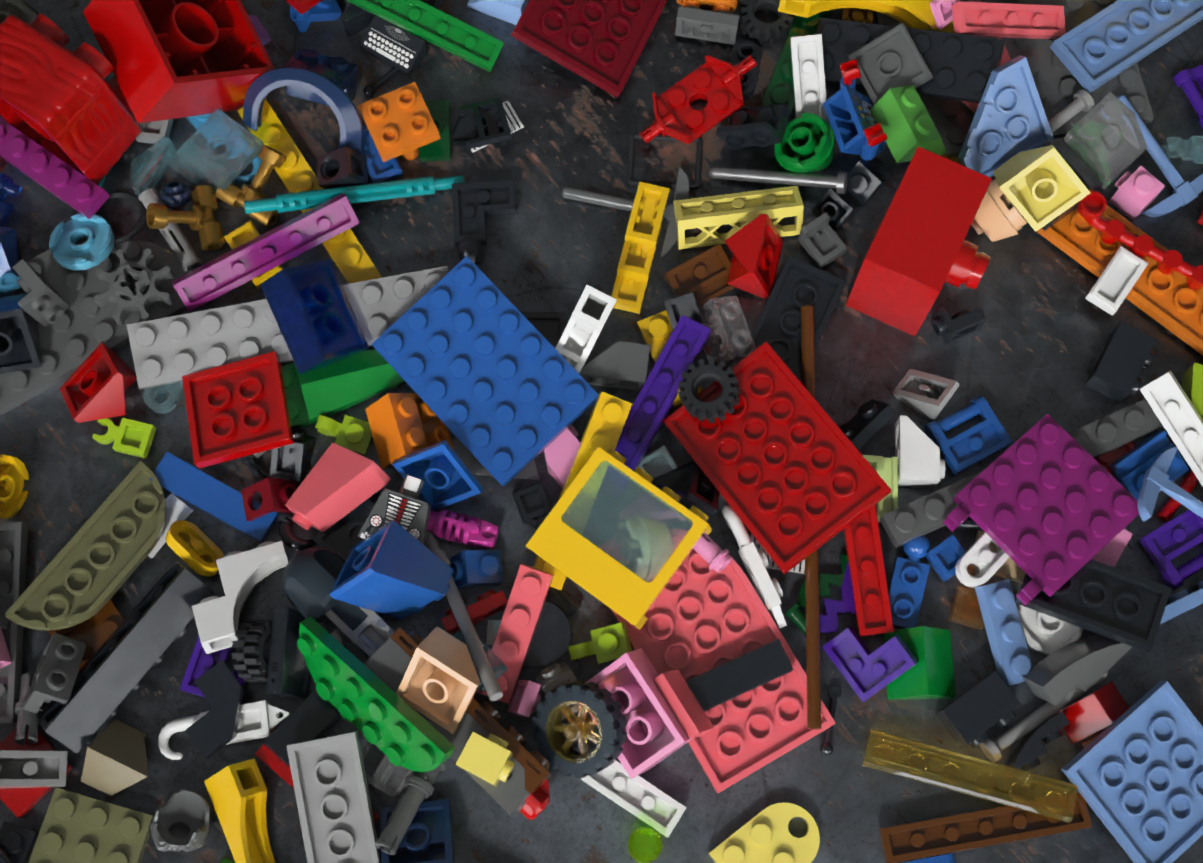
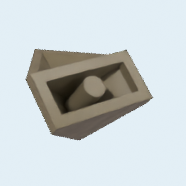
M114 719L87 747L81 782L109 796H113L119 791L147 778L146 733Z

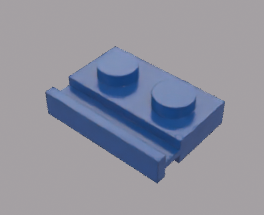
M1158 430L1108 466L1117 476L1116 480L1137 500L1144 483L1142 480L1146 470L1151 467L1152 463L1163 452L1175 447L1173 442H1169L1166 437L1167 432L1165 430ZM1178 450L1166 473L1169 475L1168 479L1172 482L1189 470Z

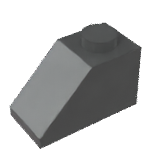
M627 339L625 342L618 341L583 366L581 377L591 385L641 391L647 379L650 345H645L643 341L637 339Z

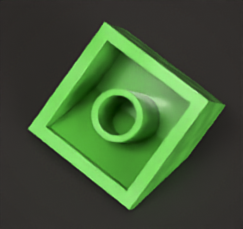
M914 85L890 88L870 109L875 122L881 123L883 132L887 135L888 139L885 141L896 163L911 161L918 146L937 155H943L946 152L942 138Z

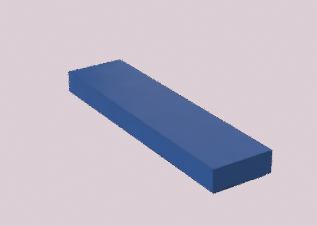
M166 452L153 472L161 487L260 543L264 542L279 516L278 513L273 511L253 521H246L242 493L169 452ZM252 499L253 508L258 510L261 504Z

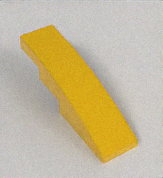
M639 182L611 297L617 299L613 306L615 309L637 314L641 312L670 188Z

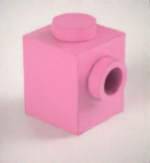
M1140 166L1133 174L1127 171L1115 183L1118 190L1109 202L1130 220L1134 221L1155 200L1165 185L1144 167Z

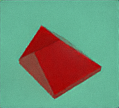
M761 214L725 240L733 254L727 284L768 299L774 288L784 242L768 214Z
M101 342L59 389L73 420L81 423L126 415L124 392L133 384L137 377L136 373L114 351Z

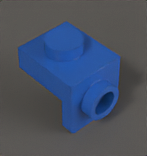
M322 0L302 15L291 5L289 10L290 17L295 22L300 33L306 32L311 22L335 21L339 19L342 13L336 0Z
M464 550L451 557L449 567L453 569L452 577L458 589L466 586H498L503 583L500 550Z

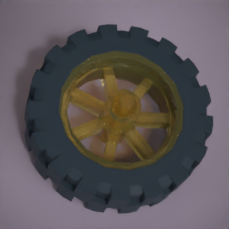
M575 681L548 692L544 696L545 700L540 701L537 705L536 710H538V713L533 717L532 725L535 726L536 731L533 732L534 742H538L540 747L537 749L543 757H546L550 763L549 766L553 770L556 768L561 770L560 774L564 776L575 775V778H584L587 775L591 776L600 772L615 762L614 759L619 757L623 751L622 743L626 742L627 732H624V726L627 724L625 716H622L620 709H622L621 705L617 700L614 701L611 698L612 694L607 689L598 688L599 685L594 682L584 683V681ZM568 705H579L578 717L574 715ZM587 710L594 716V720L586 717ZM562 713L570 724H560ZM596 724H598L599 735L593 733ZM561 731H564L565 737L567 738L566 741H565V739H564V737H563ZM586 738L597 744L591 753H589ZM576 740H578L580 752L575 751L571 747Z

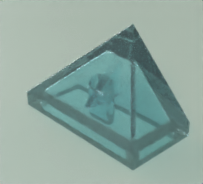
M163 137L130 162L131 187L138 198L143 191L157 186L178 153L172 141L167 137Z

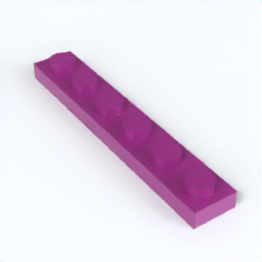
M0 118V157L87 219H90L110 197L103 188Z
M342 193L173 280L172 284L190 312L354 227L360 222L346 195Z

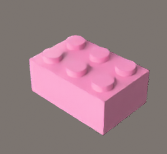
M642 648L625 653L586 682H594L599 685L598 688L607 689L612 694L611 698L614 701L617 700L622 707L620 712L626 718L627 725L624 726V732H627L626 742L622 743L623 751L617 758L631 779L645 773L692 740L688 738L654 683V679L659 674ZM584 704L585 708L587 709V711L589 712L592 719L594 720V722L596 723V725L602 733L601 723L597 715L591 708Z

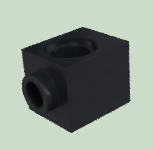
M343 147L317 157L319 187L329 189L368 184L366 155L351 148Z

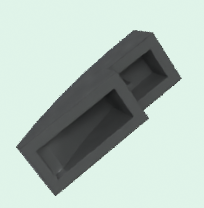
M1100 634L1092 635L1056 650L1030 669L1028 674L1022 677L1035 696L1056 706L1075 687L1087 692L1132 646Z

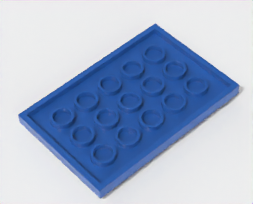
M468 256L461 260L371 344L503 487L595 403L599 397V394Z

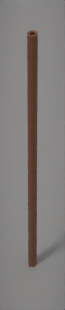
M802 306V384L815 399L814 307ZM817 549L805 558L807 729L811 730L821 729L819 571Z

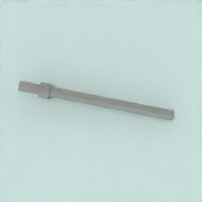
M428 531L425 547L449 566L450 561L446 552L440 549L434 533ZM451 575L448 582L450 588L446 593L447 600L489 699L496 701L503 696L502 690Z

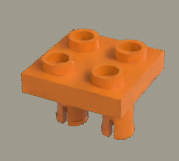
M416 82L358 105L359 112L382 162L400 155L405 160H414L419 155L418 148L441 139Z

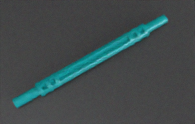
M463 175L434 179L432 176L407 178L380 183L275 194V198L244 201L246 214L277 210L278 213L315 208L342 193L346 195L349 203L353 204L427 194L432 195L435 194V191L452 189V184L465 182Z

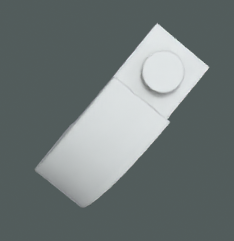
M586 285L555 348L578 373L581 372L617 299L589 285Z

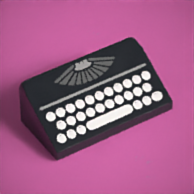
M378 16L372 19L359 45L360 49L408 76L427 55L426 45L422 39Z

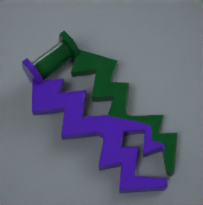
M840 554V575L819 573V595L830 596L829 584L839 586L841 589V601L824 599L825 615L819 613L820 633L839 632L837 612L855 614L847 555ZM883 554L885 575H886V580H887L886 564H885V555ZM804 580L795 605L785 615L790 617L805 634L806 638V615L799 609V607L806 608Z

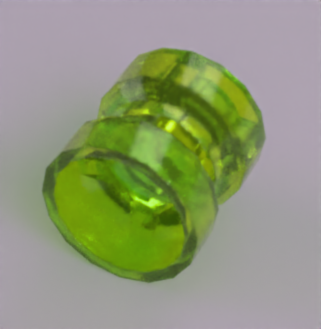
M641 827L630 835L627 843L628 852L636 862L650 863L661 854L663 848L662 839L654 829Z

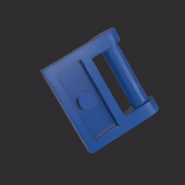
M981 395L972 399L970 405L938 422L933 420L924 425L927 436L940 448V453L954 476L1013 443L988 402ZM976 415L980 416L983 422L949 440L944 434Z

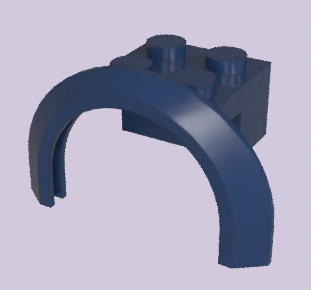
M299 49L283 67L263 73L250 85L244 99L243 123L251 130L257 131L258 127L262 126V110L266 96L276 88L287 86L286 95L330 106L340 127V148L348 147L361 153L362 122L357 108L352 102L355 99L358 64L350 63L342 57L320 55L312 49Z

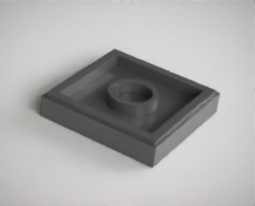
M903 22L848 55L849 60H857L861 74L860 80L874 105L890 88L914 85L917 88L934 78Z

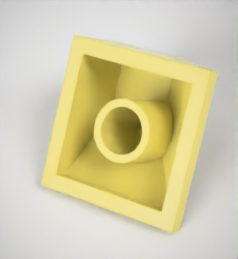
M1053 145L1019 152L993 171L999 188L1035 231H1038L1090 194L1088 188Z

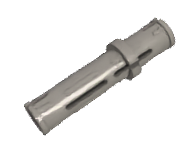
M149 188L139 195V200L143 203L146 210L149 203L165 204L156 188ZM167 223L168 225H166L165 229H159L185 272L191 267L195 270L204 265L177 223ZM174 236H176V238L178 239L179 243L181 244V246H182L183 249H184V252L182 251V249H181L180 246L178 245V243H177V241L175 240Z

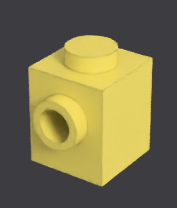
M472 732L456 765L497 786L499 780L507 781L515 763L510 761L513 754L506 749L509 744L508 742L491 733L486 739Z

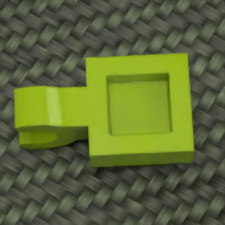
M319 415L315 428H318L317 432L335 437V444L367 457L373 440L369 422L345 415L343 422L339 423L334 419Z
M625 622L591 630L592 641L569 647L571 660L596 655L598 664L617 660L625 653L632 651Z

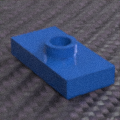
M366 125L362 126L361 153L366 155L367 172L372 182H388L403 176L396 158L382 162Z

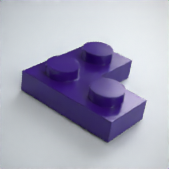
M852 626L822 646L862 702L869 699L919 662L898 634L871 653Z

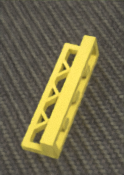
M798 186L673 201L679 250L726 244L725 240L761 214H768L780 237L800 235L801 225L803 224L804 205ZM795 216L794 225L781 226L778 224L784 217ZM730 224L733 226L728 233L720 234L716 231L721 225ZM699 228L702 230L696 237L685 238L686 229Z

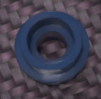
M181 181L168 182L159 191L160 198L169 207L187 204L190 201L189 195L192 193L191 187L183 185Z

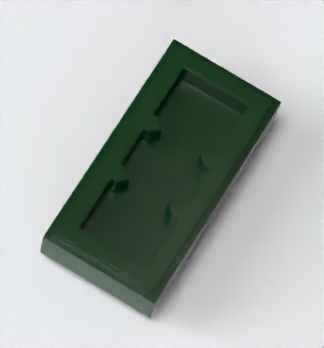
M449 100L424 101L441 139L420 147L419 160L420 162L451 161Z

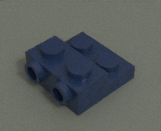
M449 799L422 802L396 854L390 855L381 851L382 863H455L451 804ZM396 806L380 807L381 833Z

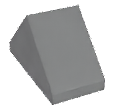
M909 369L892 394L931 422L936 419L960 385L955 380Z

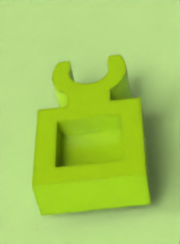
M108 418L97 421L102 426L108 427V431L105 435L93 434L92 438L103 445L114 441L112 449L116 452L147 459L157 429L154 425L122 418L120 426H116Z

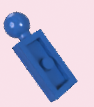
M925 535L903 544L907 559L895 558L888 595L893 626L903 629L916 627L930 568V565L920 563V559L925 557L926 553L930 550V543Z

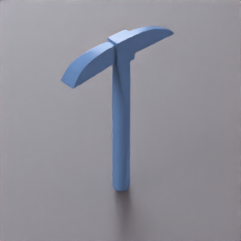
M1118 96L1114 101L1115 105L1174 189L1171 196L1142 214L1149 217L1163 216L1180 206L1183 207L1198 197V194L1203 191V173L1190 183L1188 181L1185 182L1126 96Z
M1177 447L1163 452L1152 463L1151 467L1146 470L1137 503L1138 513L1143 522L1152 517L1157 497L1161 490L1203 519V502L1168 479L1169 475L1166 474L1176 454Z

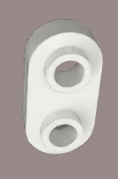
M984 533L957 561L955 567L956 576L965 586L978 587L986 583L1007 561L1009 556ZM989 543L996 545V553L990 551ZM968 565L973 566L975 568V576H972L968 573Z

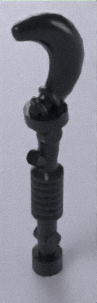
M253 454L240 458L242 463L249 467L250 473L254 475L255 483L267 478L260 471L258 464L255 463ZM277 512L279 515L277 521L280 523L279 535L286 546L294 550H305L316 544L313 539L304 540L293 534L291 530L292 522H294L292 520L293 513Z

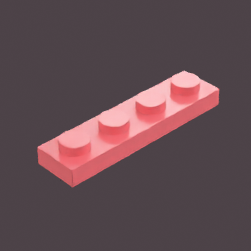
M958 1L952 5L954 33L1029 39H1058L1066 34L1064 6Z
M523 563L520 564L488 659L503 693V696L498 700L507 704L511 702L554 577V574ZM481 680L477 693L488 696Z

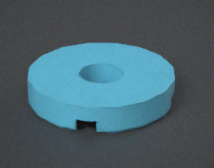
M76 214L71 216L72 220L66 223L62 221L56 226L50 235L49 248L54 259L63 268L74 271L87 270L104 261L114 248L115 236L113 230L100 215L94 214L90 219H87L82 214ZM83 237H88V240L81 245H75V243L79 239Z

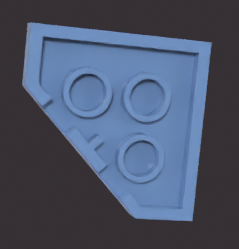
M1019 55L992 70L958 156L961 165L990 178L994 176L993 171L1017 153L1041 148L1048 140L1054 139L1026 57Z

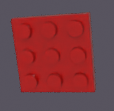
M276 351L182 376L193 460L199 469L294 443L280 356Z

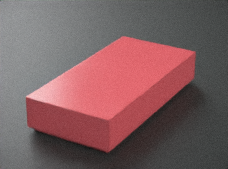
M678 669L664 672L654 679V683L688 738L693 739L705 735L714 728Z

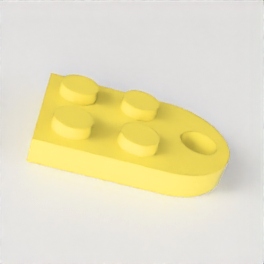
M776 803L763 809L708 854L715 863H811L819 849V829L813 817L802 807L792 803ZM794 817L802 818L807 824V832L801 838L792 836L788 830V824Z

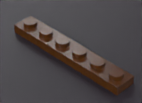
M1080 793L1020 803V805L1033 808L1038 813L1009 805L878 829L885 863H897L1091 828L1092 824L1087 803Z

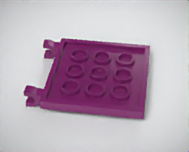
M1046 414L955 495L953 500L959 506L948 514L943 523L953 532L970 516L1032 579L1016 595L1026 606L1042 590L1051 597L1139 515L1138 500L1049 414Z

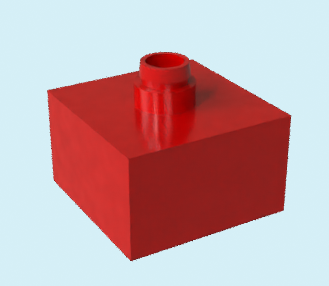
M91 0L83 10L105 58L114 67L112 72L138 124L239 110L244 105V99L250 85L263 73L275 69L241 0Z
M918 146L866 254L846 306L916 336L945 282L958 288L963 283L966 287L976 289L991 257L983 252H977L978 245L964 239L992 178Z

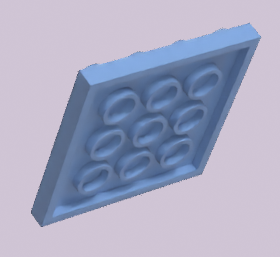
M1161 680L1061 769L1134 863H1173L1203 835V726L1168 681Z

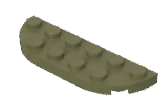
M140 461L7 610L4 615L9 620L30 629L60 630L86 621L107 604L150 554L164 530L166 521L165 497L158 479L148 466Z

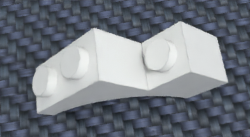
M282 541L264 542L255 549L244 552L233 551L227 553L223 558L216 560L225 596L207 597L201 600L199 604L192 605L200 641L206 654L232 647L233 641H238L235 633L238 630L240 613L248 595L265 577L276 570L286 567L288 564Z

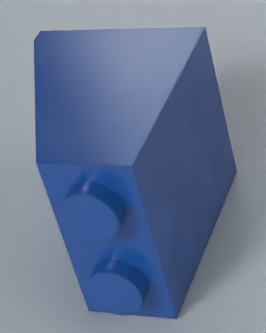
M392 520L352 547L329 595L336 600L402 620L413 612L419 613L431 601L442 599L450 588L448 582L453 569L396 521Z

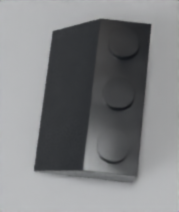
M27 293L0 298V374L42 366L38 321L18 305V302Z

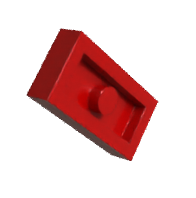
M490 590L479 595L476 598L478 602L467 606L466 609L474 625L504 611L508 601L503 590L498 593L495 590ZM452 609L447 610V616L441 618L446 632L453 635L461 630Z

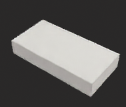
M1121 246L1085 299L1113 316L1149 263Z

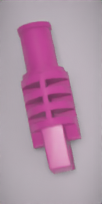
M446 509L440 510L439 513L434 511L430 513L428 531L434 532L437 538H444L447 541H455V543L459 544L463 543L467 546L494 548L499 535L498 526L477 517H469L466 514L450 512V510Z

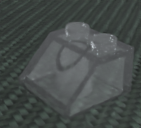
M1111 92L1074 125L1064 137L1068 145L1103 183L1101 187L1104 190L1148 148L1134 112Z

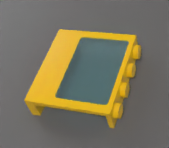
M598 447L531 537L526 547L640 630L648 619L644 616L703 533L709 535L712 528L706 522L709 517L693 505L690 509H687L679 503L681 497L666 486L660 490L651 484L654 478L644 470L637 467L633 471L624 465L627 460L612 448L606 452Z

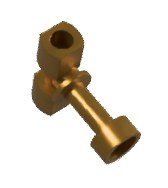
M263 145L258 154V157L263 161L251 184H243L241 188L231 181L223 180L217 188L215 197L233 207H243L244 209V201L265 199L267 195L261 191L273 167L281 168L286 156L269 146ZM274 210L250 213L249 216L265 226L273 227L280 213Z
M199 185L195 187L191 193L193 205L189 211L167 210L166 205L163 203H149L147 206L146 222L150 229H165L167 223L189 224L192 230L199 231L202 250L218 251L225 244L222 223L215 222L214 211L217 209L218 203L213 186Z

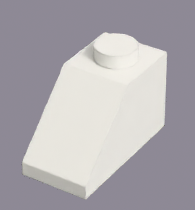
M900 415L895 423V457H898V487L934 489L940 482V479H944L945 460L940 459V448L908 416Z

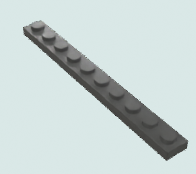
M1144 399L1068 434L1096 459L1105 453L1125 446L1129 442L1137 441L1163 429L1164 426L1147 400ZM981 472L883 514L880 517V521L894 547L897 548L919 536L946 526L943 521L951 511L959 506L953 498Z

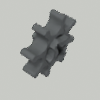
M149 248L144 250L143 257L136 263H129L128 257L123 250L118 249L116 255L120 259V266L116 271L108 273L100 268L95 270L96 276L103 282H110V286L107 292L95 295L94 301L101 308H104L109 303H118V309L112 317L120 326L125 324L126 316L132 311H140L141 318L144 321L153 320L148 311L152 303L163 301L167 305H172L174 302L169 293L159 291V286L163 281L173 279L175 275L169 266H165L159 271L150 270L156 256ZM132 279H134V280L136 281V283H135L136 288H135V289H136L137 295H135V294L133 293V291H134L133 286H134V285H133V283H132Z

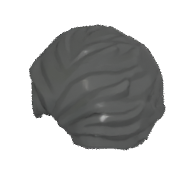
M184 789L175 792L169 801L159 806L150 825V833L156 848L163 852L171 850L190 852L205 845L211 824L208 802L201 794L193 790L187 791Z

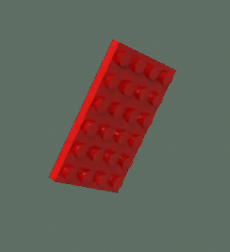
M765 342L731 368L738 380L741 395H738L740 400L738 406H733L735 411L731 415L728 412L725 414L726 419L721 421L718 417L715 418V423H709L708 419L701 422L698 421L696 416L693 418L683 405L663 420V422L782 573L786 574L889 495L891 488L771 346ZM714 381L698 393L697 396L705 402L714 401L720 396L722 386L719 382Z

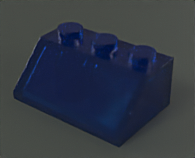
M330 259L283 269L260 284L299 374L326 367L369 348Z

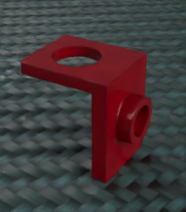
M268 477L241 490L246 521H253L273 511L293 513L285 504L300 486L301 482ZM258 491L262 496V504L258 510H255L252 506V497Z

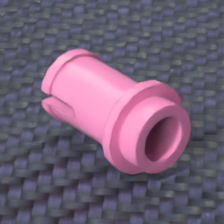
M703 533L693 547L709 564L708 568L710 570L715 569L718 573L732 560L728 555L729 550H723L706 533Z

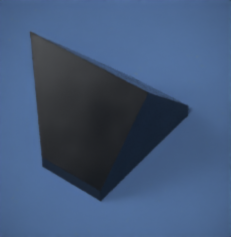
M694 461L662 474L651 482L660 490L666 486L681 497L679 503L687 509H690L693 505L707 516L714 515L718 510L720 493Z

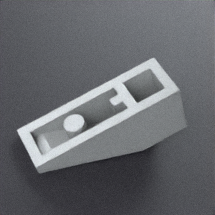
M0 750V789L65 787L68 751Z

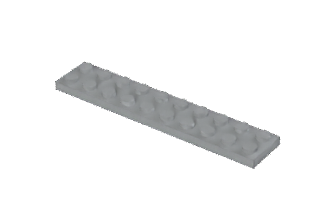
M442 266L127 324L139 389H146L183 382L182 376L274 351L277 352L280 356V362L283 363L372 346L371 344L449 273L448 267Z

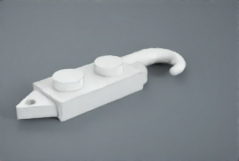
M729 505L722 508L723 516L739 546L738 554L757 594L778 628L787 626L780 608V604H782L780 597L783 596V592L776 578L770 579L765 568L769 566L764 551L762 548L756 549L743 522Z
M267 700L242 704L239 708L236 737L226 745L268 737L291 713L271 706ZM209 711L168 722L161 729L158 736L160 752L169 759H181L183 757L182 753L173 752L169 748L168 742L171 735L185 731Z

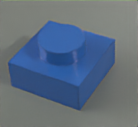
M952 534L927 552L925 558L942 581L945 582L956 574V563L966 551Z

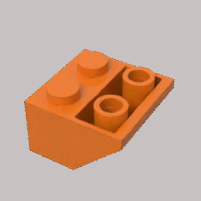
M387 393L365 409L382 469H395L392 465L394 460L444 440L454 451L448 427L417 393Z

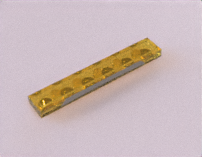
M870 731L862 766L1070 823L1073 819L1078 787L1075 784L879 731Z

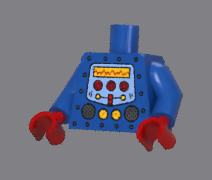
M853 59L840 64L843 76L840 80V90L826 100L823 106L840 151L842 153L860 155L863 160L870 161L883 151L886 144L885 140L888 138L886 133L883 132L881 123H876L870 112V109L874 106L872 100L855 90V79L860 78L861 74L857 60Z

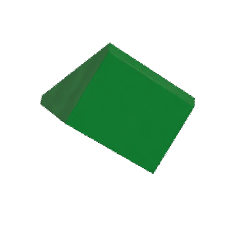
M919 626L882 633L883 644L898 634L919 661L886 686L887 700L956 698L950 630Z

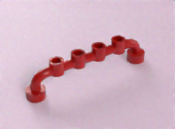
M1090 191L1089 195L1078 202L1077 210L1090 226L1100 231V238L1104 243L1112 245L1119 241L1129 246V251L1141 259L1148 256L1157 261L1158 270L1162 274L1170 275L1176 271L1187 277L1186 283L1191 289L1200 290L1203 288V265L1195 267L1184 261L1178 251H1165L1155 246L1151 237L1147 235L1136 236L1125 230L1123 223L1119 220L1108 221L1100 217L1107 206V201L1101 193Z

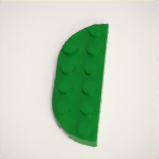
M311 616L300 622V638L297 640V646L303 654L309 672L316 683L318 695L323 700L329 701L340 712L344 720L351 722L362 732L369 743L376 745L387 755L393 765H401L416 772H428L450 758L455 749L453 744Z

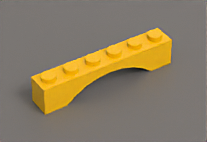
M780 0L778 12L805 18L820 12L839 8L867 9L888 15L903 22L909 28L954 33L953 21L941 30L937 28L930 6L932 0Z
M255 758L228 765L205 780L204 783L235 863H276L267 831V788Z

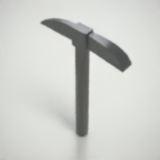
M680 167L674 201L689 198L688 177ZM564 186L562 190V197L565 199L632 211L635 200ZM674 204L666 206L664 218L667 219L669 224L660 257L665 256L677 242Z

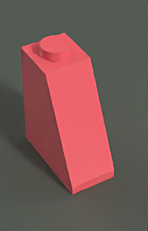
M332 442L285 506L295 514L292 520L306 530L313 527L324 532L387 485L391 478L373 460Z

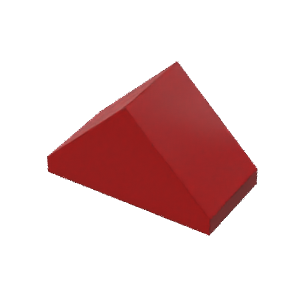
M1113 681L1061 709L1056 714L1060 712L1065 714L1070 724L1062 729L1071 744H1074L1113 724L1129 707Z

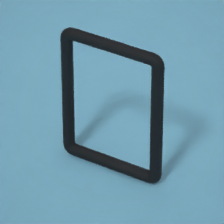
M633 133L629 138L627 183L631 186H638L639 182L666 188H676L677 182L633 180L635 139L642 140L639 133ZM660 134L652 139L656 141L681 142L667 135L663 137ZM700 137L693 141V143H697L695 183H689V189H697L701 184L703 141Z

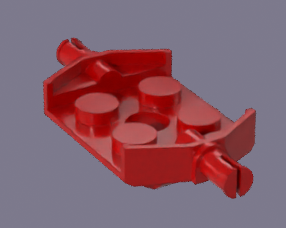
M706 55V63L657 97L655 92L652 93L656 120L651 126L639 133L642 140L647 144L656 136L662 134L663 137L667 135L685 144H690L744 106L741 81H743L745 73L757 66L754 58L752 59V56L748 55L747 58L737 65L732 66L730 63ZM697 99H703L708 102L706 107L701 110H695L691 105Z

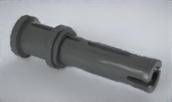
M446 761L431 771H413L411 775L406 776L404 780L406 789L379 839L375 842L377 848L383 846L381 851L390 855L396 854L424 798L432 795L434 791L433 784L440 771L446 769Z

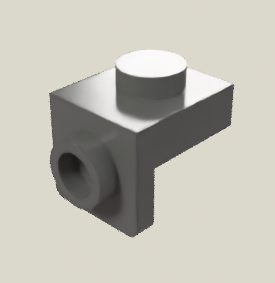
M827 212L819 217L813 215L801 225L802 229L798 239L820 269L846 253L847 250L846 245L829 225L831 217Z

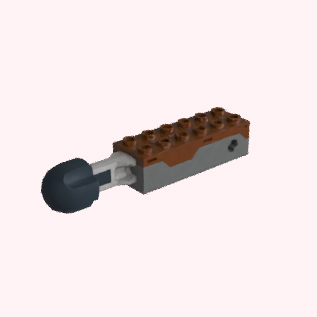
M314 547L305 549L292 556L284 570L282 580L284 593L290 603L306 619L311 616L317 623H322L328 618L369 658L364 665L396 693L415 650L423 639L412 629L408 633L400 627L395 631L375 611L332 598L329 593L345 563V560L332 550ZM476 692L454 734L416 711L455 746L451 757L456 762L472 732L486 739L491 733L509 743L506 749L512 752L513 756L510 761L514 762L515 765L512 769V776L508 781L503 782L499 780L497 786H494L469 772L467 773L513 818L521 812L528 820H534L550 803L549 780L552 778L548 771L551 768L549 766L550 763L536 749L530 754L523 747L527 743L525 739L511 725L505 730L499 724L502 720L500 714L486 701L480 705L475 700L478 696Z

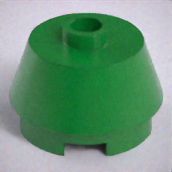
M801 113L802 117L787 123L782 143L775 144V156L778 163L786 170L794 173L819 174L830 165L833 159L834 132L830 124L819 116L812 113Z

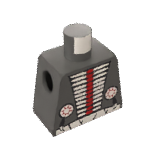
M405 475L399 493L384 489L362 526L358 537L365 539L394 520L425 546L431 505L418 500L425 481Z

